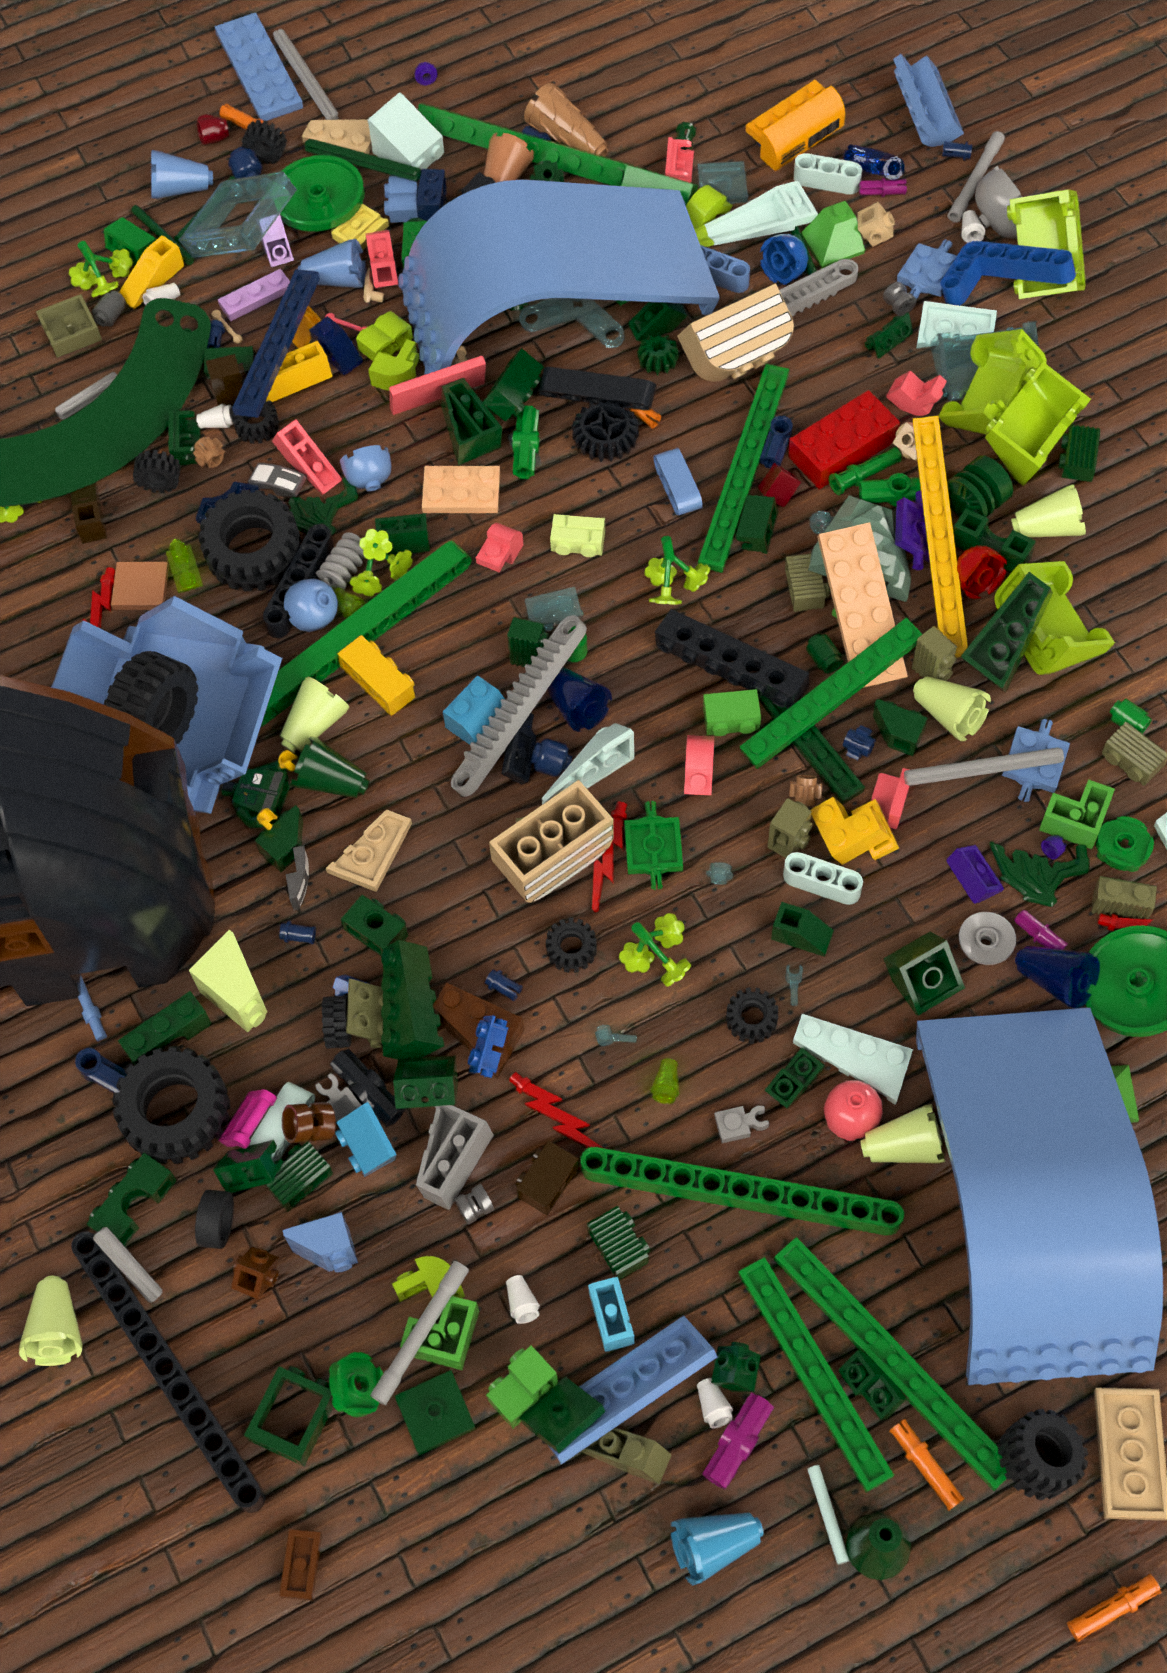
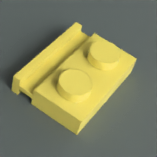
M362 204L358 212L351 219L337 226L331 232L332 238L339 243L349 239H356L359 241L362 250L367 247L365 233L384 231L389 227L388 219L381 218L380 214Z

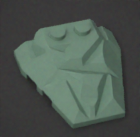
M848 496L824 533L870 523L887 594L889 597L906 602L909 596L911 575L905 550L895 545L896 511ZM817 541L812 549L808 570L827 576L819 542Z

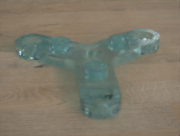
M551 298L539 302V304L525 307L519 315L521 326L529 332H535L575 319L606 347L616 348L623 343L625 338L622 326L592 299ZM576 300L577 302H579L582 300L583 307L580 308L577 306L573 308V301ZM529 314H536L538 316V320L534 324H528L525 322V319ZM610 330H616L619 332L616 340L613 339L612 341L605 337L606 333Z

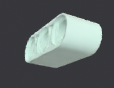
M806 153L796 157L794 181H799L801 186L843 194H855L859 191L862 168L858 163Z
M799 852L791 853L785 859L783 877L787 884L843 904L850 905L859 900L863 879L858 872ZM799 867L802 871L794 872L790 868ZM825 876L829 880L820 881L819 879H817V877ZM852 885L855 889L847 890L843 886Z
M287 1082L277 1095L276 1102L269 1108L250 1139L249 1146L274 1140L277 1148L271 1156L272 1162L274 1163V1161L281 1159L290 1144L285 1139L282 1131V1113L284 1108L288 1104L309 1105L314 1103L315 1095L291 1082Z

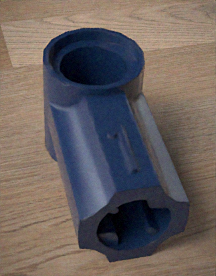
M777 416L770 423V431L760 457V463L765 468L771 469L774 463L780 466L782 464L793 427L792 421L786 416Z
M93 1048L81 1050L75 1058L76 1067L86 1080L97 1083L113 1094L119 1092L116 1084L120 1077L125 1079L127 1075L124 1071L125 1069L104 1058ZM92 1060L97 1061L94 1068L85 1069L88 1062Z

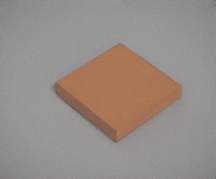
M117 562L111 601L112 609L151 610L165 602L169 573L168 562Z

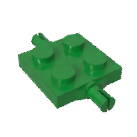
M647 801L644 804L646 817L638 820H624L628 875L649 874L651 877V889L656 890L657 880L659 890L663 888L661 874L683 871L679 817L664 818L657 816L656 802L651 801L652 811H650V802Z

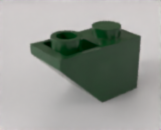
M877 699L873 718L887 746L914 756L925 731L928 718L922 716L917 711H909L898 707L893 702Z
M295 805L290 810L284 811L279 816L278 821L272 825L271 830L265 828L255 840L259 853L280 872H283L295 861L293 848L302 846L303 819L300 809Z
M781 902L773 924L771 940L825 957L834 930L809 910Z

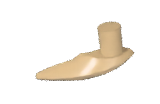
M369 267L365 275L364 300L366 303L370 302V300L382 303L384 293L373 291L372 269Z

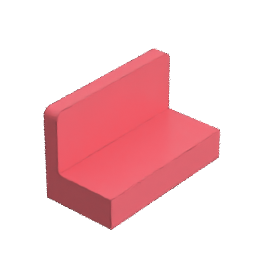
M906 768L902 769L900 778L880 773L871 801L874 799L878 801L889 827L893 829L898 828L910 787L905 784L904 772L909 770Z

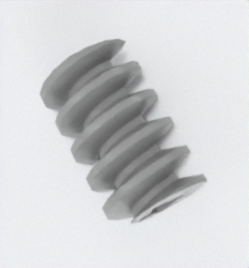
M344 533L342 539L332 549L331 555L327 556L326 562L316 572L318 578L331 587L341 590L345 589L347 586L345 582H350L351 574H356L357 572L356 566L360 567L363 563L362 559H366L363 556V549L359 546L361 538L353 533Z

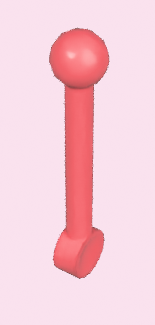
M333 313L325 315L326 322L329 324L335 322L357 331L367 328V326L360 327L335 318Z

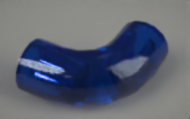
M848 145L843 156V160L858 163L863 172L879 175L889 180L900 178L905 169L904 161L900 157L868 147Z

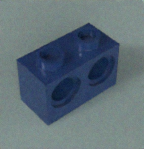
M421 169L416 202L418 218L428 221L439 209L445 206L447 194L445 170Z

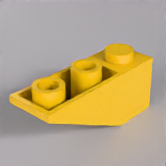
M162 235L145 249L119 291L125 298L127 305L133 309L137 308L143 302L142 295L146 293L147 289L162 286L184 267L179 246Z

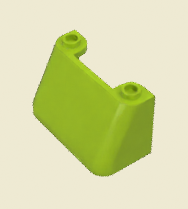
M1068 189L1010 199V205L1007 206L1008 220H1012L1013 224L1016 225L1018 245L1067 250L1072 254L1076 272L1074 280L1066 284L1014 280V291L1016 295H1019V299L1085 290V269L1077 192Z
M1023 329L976 335L970 350V356L978 366V369L961 405L956 401H949L943 406L938 417L945 425L987 435L988 433L984 429L993 418L998 420L1025 385L1026 382L1023 378L1032 367L1037 369L1042 362L1047 364L1043 351Z
M1044 362L1037 369L1032 367L1023 378L1026 382L1010 405L998 420L993 418L984 429L988 433L985 439L1012 477L1022 486L1041 468L1047 460V455L1091 400V398Z
M1065 561L1018 564L995 593V605L999 609L1028 572L1051 587L1052 597L1024 654L1033 670L1039 675L1052 674L1102 655L1115 644L1109 632L1104 628H1094L1088 633L1065 594L1072 586L1073 576Z

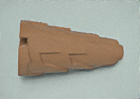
M548 83L535 92L539 98L536 102L532 98L530 99L524 114L525 121L531 127L541 133H547L560 144L564 143L566 146L604 157L607 155L606 141L594 129L595 126L580 114L581 111L566 98V94L554 83Z

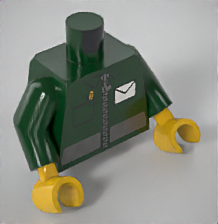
M289 750L283 751L278 760L272 763L247 769L246 774L240 777L239 783L228 781L223 784L222 795L233 798L232 804L235 812L248 828L265 827L267 830H271L272 825L278 821L291 786L288 773L285 771L287 769L294 771L296 767L291 761L297 759V756Z

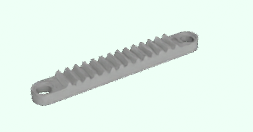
M842 259L780 289L779 291L791 316H795L797 311L803 312L805 307L811 308L813 303L819 304L821 299L827 300L829 295L835 296L837 291L856 282L858 265L853 260ZM843 269H848L852 272V274L843 275L840 273V271Z
M576 615L563 619L551 637L543 639L544 647L537 648L538 655L531 656L532 664L525 665V674L519 673L520 681L512 683L513 691L508 690L506 692L508 698L501 699V708L496 707L494 709L496 715L494 717L489 716L490 724L482 726L483 734L477 733L478 741L476 743L471 742V751L464 752L465 759L451 779V787L461 796H470L478 789L584 637L587 629L586 625ZM576 626L575 629L568 634L570 629ZM469 778L468 782L462 786L463 782Z

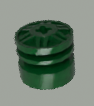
M988 456L976 457L963 468V471H959L947 481L950 508L959 518L966 508L984 517H988L994 512V509L1003 505L1013 494V485L1008 473L998 462Z

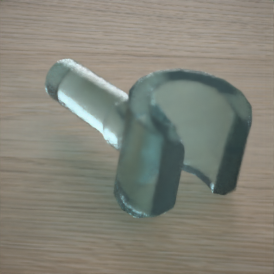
M788 964L785 979L791 988V1006H797L798 984L802 981L803 967L799 965V973L792 974L789 971L790 965Z
M609 1025L598 1026L595 1032L597 1042L601 1046H607L618 1041L633 1043L637 1041L636 1035L612 1034Z

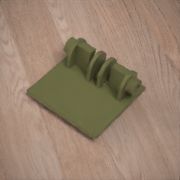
M349 979L346 1033L368 1039L372 1048L382 1047L383 1018L381 1010L383 1006V991L381 987L354 979Z

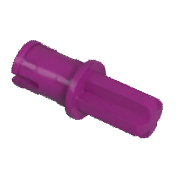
M885 178L877 181H861L859 183L860 195H881V197H885V195H906L907 186H904V184H907L906 179L885 180Z
M1022 910L1016 916L1015 923L1034 938L1033 942H1039L1055 957L1068 945L1067 942L1048 928V924L1044 926L1026 910Z

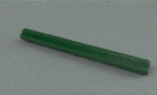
M308 139L304 143L305 151L315 155L339 157L350 162L352 165L417 182L421 176V169L314 139Z

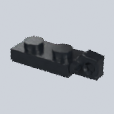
M532 713L529 714L506 747L501 773L521 785L529 781L532 765L531 757L537 737L533 730H531L534 718Z

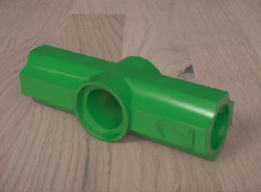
M525 405L517 415L516 431H513V475L520 479H529V477L534 476L536 454L539 453V410L531 405Z
M903 473L893 474L889 479L859 481V499L870 503L888 502L890 505L897 507L898 500L905 497L910 501H914L916 499L915 493L921 491L919 477L909 478Z

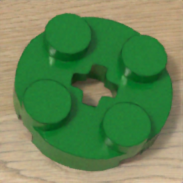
M1127 816L1117 817L1116 820L1107 821L1102 825L1096 839L1097 857L1100 861L1105 862L1114 869L1135 872L1150 858L1154 848L1153 837H1150L1147 827L1141 821ZM1123 839L1129 840L1128 845L1132 847L1122 848L1118 841L1122 842Z
M353 1352L331 1364L329 1368V1386L333 1397L332 1404L338 1412L344 1411L353 1417H363L378 1409L377 1407L380 1402L372 1398L370 1394L382 1377L383 1371L380 1366L375 1368L374 1364L369 1361L373 1359L369 1355L362 1352ZM355 1377L357 1383H361L362 1388L359 1390L356 1388L354 1383Z

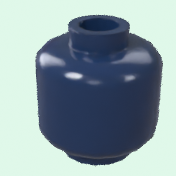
M239 147L230 154L228 165L238 182L252 184L259 179L263 166L254 150Z
M545 738L541 743H536L531 763H534V768L537 772L558 777L571 764L572 756L568 755L569 749L566 744Z

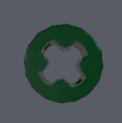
M682 122L676 126L677 137L675 139L690 141L691 147H681V149L693 150L692 139L696 135V128L689 122Z

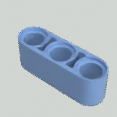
M701 246L716 286L736 293H742L748 289L750 280V266L748 263Z
M676 448L654 455L653 460L656 471L676 515L679 516L701 509L703 507L701 495L680 449Z

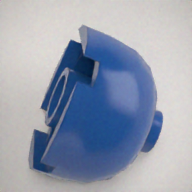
M775 235L767 239L761 247L760 253L763 252V259L760 260L765 275L775 283L777 280L782 284L790 283L800 277L807 267V249L804 243L794 235Z

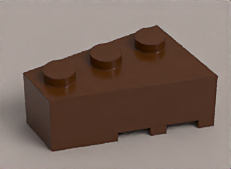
M446 983L433 1005L434 1014L439 1015L441 1025L470 1051L476 1047L478 1039L476 1037V1029L484 1016L493 1015L496 1016L495 1021L496 1018L507 1021L506 1027L509 1029L503 1048L492 1046L493 1051L501 1053L497 1072L493 1073L498 1079L524 1032L523 1018Z

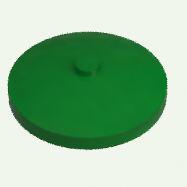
M329 155L305 157L289 164L276 176L270 192L275 214L280 213L283 223L298 230L311 232L332 229L347 222L358 212L365 195L362 176L357 168L342 158Z
M1152 926L1121 928L1099 940L1087 954L1080 973V990L1086 1007L1091 1009L1093 1017L1105 1028L1131 1037H1146L1167 1031V931Z

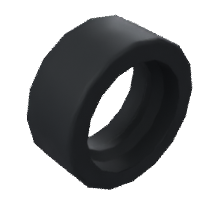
M209 1189L205 1190L201 1196L195 1222V1238L199 1247L222 1249L227 1244L234 1215V1201L231 1192Z

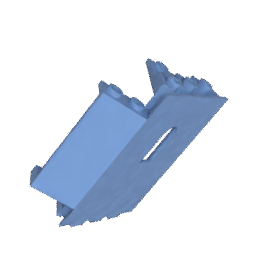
M173 596L141 615L137 627L129 626L123 640L84 620L75 625L71 631L52 688L69 691L104 704L109 694L107 691L109 686H112L115 675L123 669L124 663L131 661V657L145 651H155L187 664L197 678L198 692L196 696L198 697V702L194 708V717L191 718L189 723L190 727L183 734V739L177 744V747L185 764L188 796L194 810L211 814L220 785L246 774L282 658L265 650V647L261 645L246 643L242 637L244 631Z

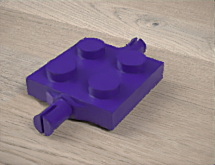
M921 491L915 493V502L905 497L897 501L895 545L912 553V568L922 570L924 568V560L929 562Z

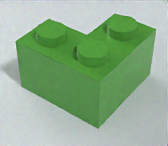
M1088 779L1080 802L1053 793L1039 831L1061 836L1064 840L1078 845H1086L1087 848L1092 849L1115 789Z
M451 1296L442 1311L439 1324L433 1325L414 1358L463 1370L479 1315L477 1302ZM408 1318L400 1348L419 1319Z
M532 1345L526 1350L521 1348L510 1358L509 1362L511 1364L508 1366L510 1374L505 1378L502 1376L497 1378L488 1387L490 1392L486 1395L488 1402L512 1429L521 1422L520 1416L558 1384L557 1373Z

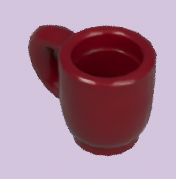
M201 115L197 118V130L202 145L217 143L229 137L225 118L222 119L212 115Z

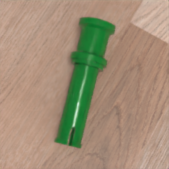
M893 447L862 464H851L847 466L846 470L838 474H830L829 484L835 494L842 495L846 489L852 486H859V481H863L901 462L902 455L898 448Z

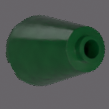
M311 736L309 740L312 745H305L294 770L295 773L299 774L297 781L292 779L291 786L357 798L359 794L364 795L370 780L366 779L367 773L318 738Z
M871 1513L859 1518L850 1528L847 1535L846 1551L850 1563L865 1577L885 1580L896 1576L904 1569L910 1557L911 1546L909 1536L899 1521L886 1514Z

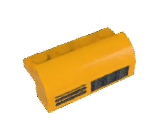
M813 80L746 124V132L761 144L760 159L777 171L798 155L843 127L845 121L844 104L833 86L825 88L819 82Z

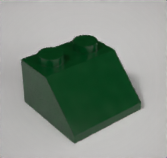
M931 931L883 958L892 982L918 1016L965 988L947 940Z

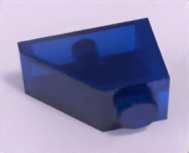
M328 316L309 329L312 343L318 341L327 355L328 362L344 375H347L363 362L361 355L344 329Z

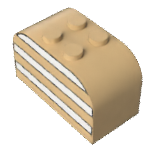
M774 284L689 324L677 337L694 371L701 378L716 382L730 376L733 377V380L737 379L752 368L755 370L767 364L768 361L775 358L774 353L789 342L793 334L794 324L777 285Z
M577 780L489 842L491 859L526 902L538 901L591 865L605 853L614 837L613 818L580 780Z

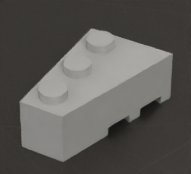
M453 1105L435 1106L436 1112L433 1124H430V1137L427 1149L424 1150L416 1186L425 1199L450 1210L454 1203V1198L459 1195L492 1139L493 1133L485 1120Z

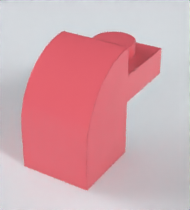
M389 230L365 233L374 287L397 285L398 279Z
M908 371L895 379L886 398L902 411L916 416L928 415L934 403L942 397V389L947 381L941 375H938L924 383L913 372Z
M497 522L488 529L487 539L476 556V564L497 572L501 571L505 562L513 564L524 545L522 532Z
M687 736L684 794L711 795L715 736Z

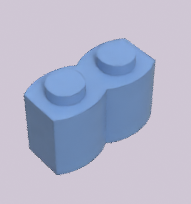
M389 176V184H385V198H388V201H384L385 216L389 215L390 223L407 222L409 219L418 218L416 207L419 189L418 181L414 182L396 176Z

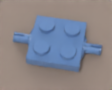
M944 239L938 249L918 243L898 273L897 282L899 281L912 289L910 293L916 300L920 293L942 296L943 291L940 282L957 257L947 253L952 247L951 241Z
M1042 719L1039 732L1020 726L1015 731L1008 755L1051 748H1061L1064 753V761L1062 763L1010 770L1002 773V776L1013 779L1022 785L1018 796L1021 801L1024 798V802H1029L1033 789H1043L1052 793L1057 789L1070 743L1049 735L1053 725L1051 720L1046 725L1047 719Z

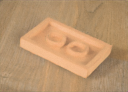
M425 466L422 498L423 513H498L500 466Z

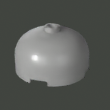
M998 166L987 173L977 185L975 200L981 212L979 219L986 228L991 226L1000 236L1015 239L1017 238V229L1013 221L1008 220L1007 206L1010 205V199L1021 198L1022 196L1011 179Z

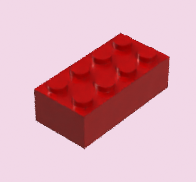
M868 390L790 438L788 458L820 490L829 484L830 474H838L846 470L847 466L851 464L859 465L893 444L897 437L896 432L900 427V421Z

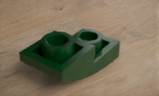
M801 1048L785 1069L782 1068L764 1091L788 1109L825 1068V1065Z
M857 1350L838 1370L854 1394L863 1395L880 1420L888 1419L907 1400L887 1374L861 1350Z

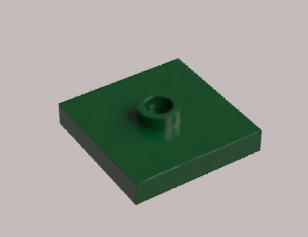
M452 1370L395 1395L418 1455L476 1429Z
M564 1377L519 1418L525 1427L557 1453H560L606 1411L600 1402L570 1379Z

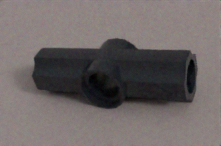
M349 1048L340 1051L334 1056L330 1063L331 1068L349 1086L348 1088L361 1105L369 1102L376 1117L386 1127L394 1125L401 1119V1116L405 1113V1108L396 1109L395 1097L386 1089V1084L373 1069H368Z

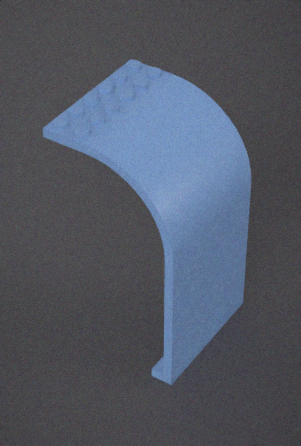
M510 180L492 183L471 190L447 203L419 231L409 255L405 258L403 272L398 277V285L402 288L404 294V305L407 306L409 312V323L413 325L414 340L419 346V357L424 363L425 375L451 366L454 356L463 341L486 320L506 309L526 302L548 298L687 303L699 304L702 315H710L720 299L680 190L538 180Z
M1078 1008L917 1021L916 1044L918 1050H922L955 1177L964 1225L970 1286V1334L966 1370L968 1385H988L1001 1382L1017 1383L1027 1380H1051L1053 1378L1065 1377L1080 1378L1090 1375L1154 1371L1163 1310L1162 1256L1156 1209L1146 1165L1091 1009Z

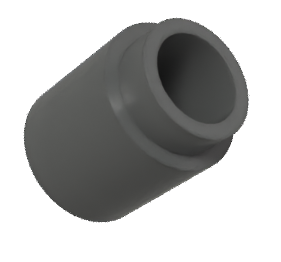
M114 290L104 294L92 310L95 322L103 327H111L125 309V298Z

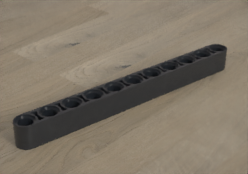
M86 1231L77 1234L71 1245L74 1255L229 1495L243 1511L247 1513L259 1511L265 1503L266 1495L263 1488L119 1268L93 1240V1233ZM94 1243V1248L90 1253L82 1254L83 1248L87 1244ZM110 1267L109 1273L105 1277L98 1278V1272L101 1268ZM120 1290H125L124 1298L118 1302H113L114 1294ZM141 1314L138 1324L128 1326V1322L133 1315ZM151 1338H156V1346L151 1350L145 1351V1343ZM173 1363V1369L169 1374L160 1375V1369L164 1364ZM183 1387H188V1396L183 1400H176L177 1392ZM199 1412H205V1421L198 1426L192 1425L193 1417ZM216 1437H221V1447L216 1451H209L210 1441ZM231 1463H239L238 1473L233 1477H226L225 1470L227 1466ZM251 1488L256 1489L255 1499L250 1503H243V1493Z

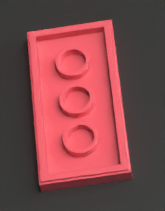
M483 356L391 386L389 388L392 414L395 415L442 399V386L464 378L471 388L485 384L486 362Z

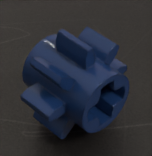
M862 725L857 730L850 728L842 747L848 750L846 756L857 761L862 756L868 758L876 742V739L870 736L872 730Z

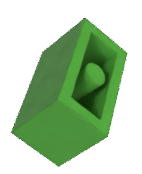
M757 689L703 695V712L707 735L724 736L728 733L738 732L749 734L760 730L761 714Z

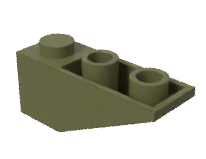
M618 1428L612 1429L580 1451L629 1474L660 1484L672 1455L656 1441Z

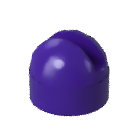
M1051 835L1042 841L1041 848L1048 858L1057 859L1066 850V843L1062 842L1063 838L1061 836Z

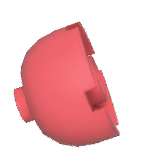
M847 1080L836 1085L828 1094L824 1105L827 1125L835 1135L845 1140L856 1141V1139L864 1138L866 1132L879 1127L882 1119V1100L877 1091L869 1084L859 1080Z

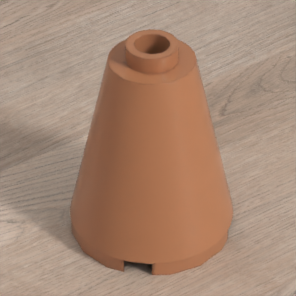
M495 133L489 141L484 175L491 177L496 183L518 180L532 162L534 152L532 149L529 152L526 148L527 143L514 135L503 133L501 137Z

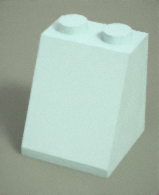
M398 93L368 119L373 154L380 158L420 169H427L444 154L442 135L401 93Z

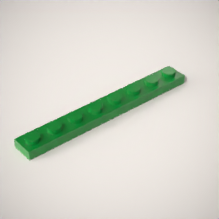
M905 618L740 746V751L756 769H759L916 647L917 639L923 634Z
M764 1257L738 1271L744 1286L864 1491L868 1493L894 1477L893 1472L766 1258Z

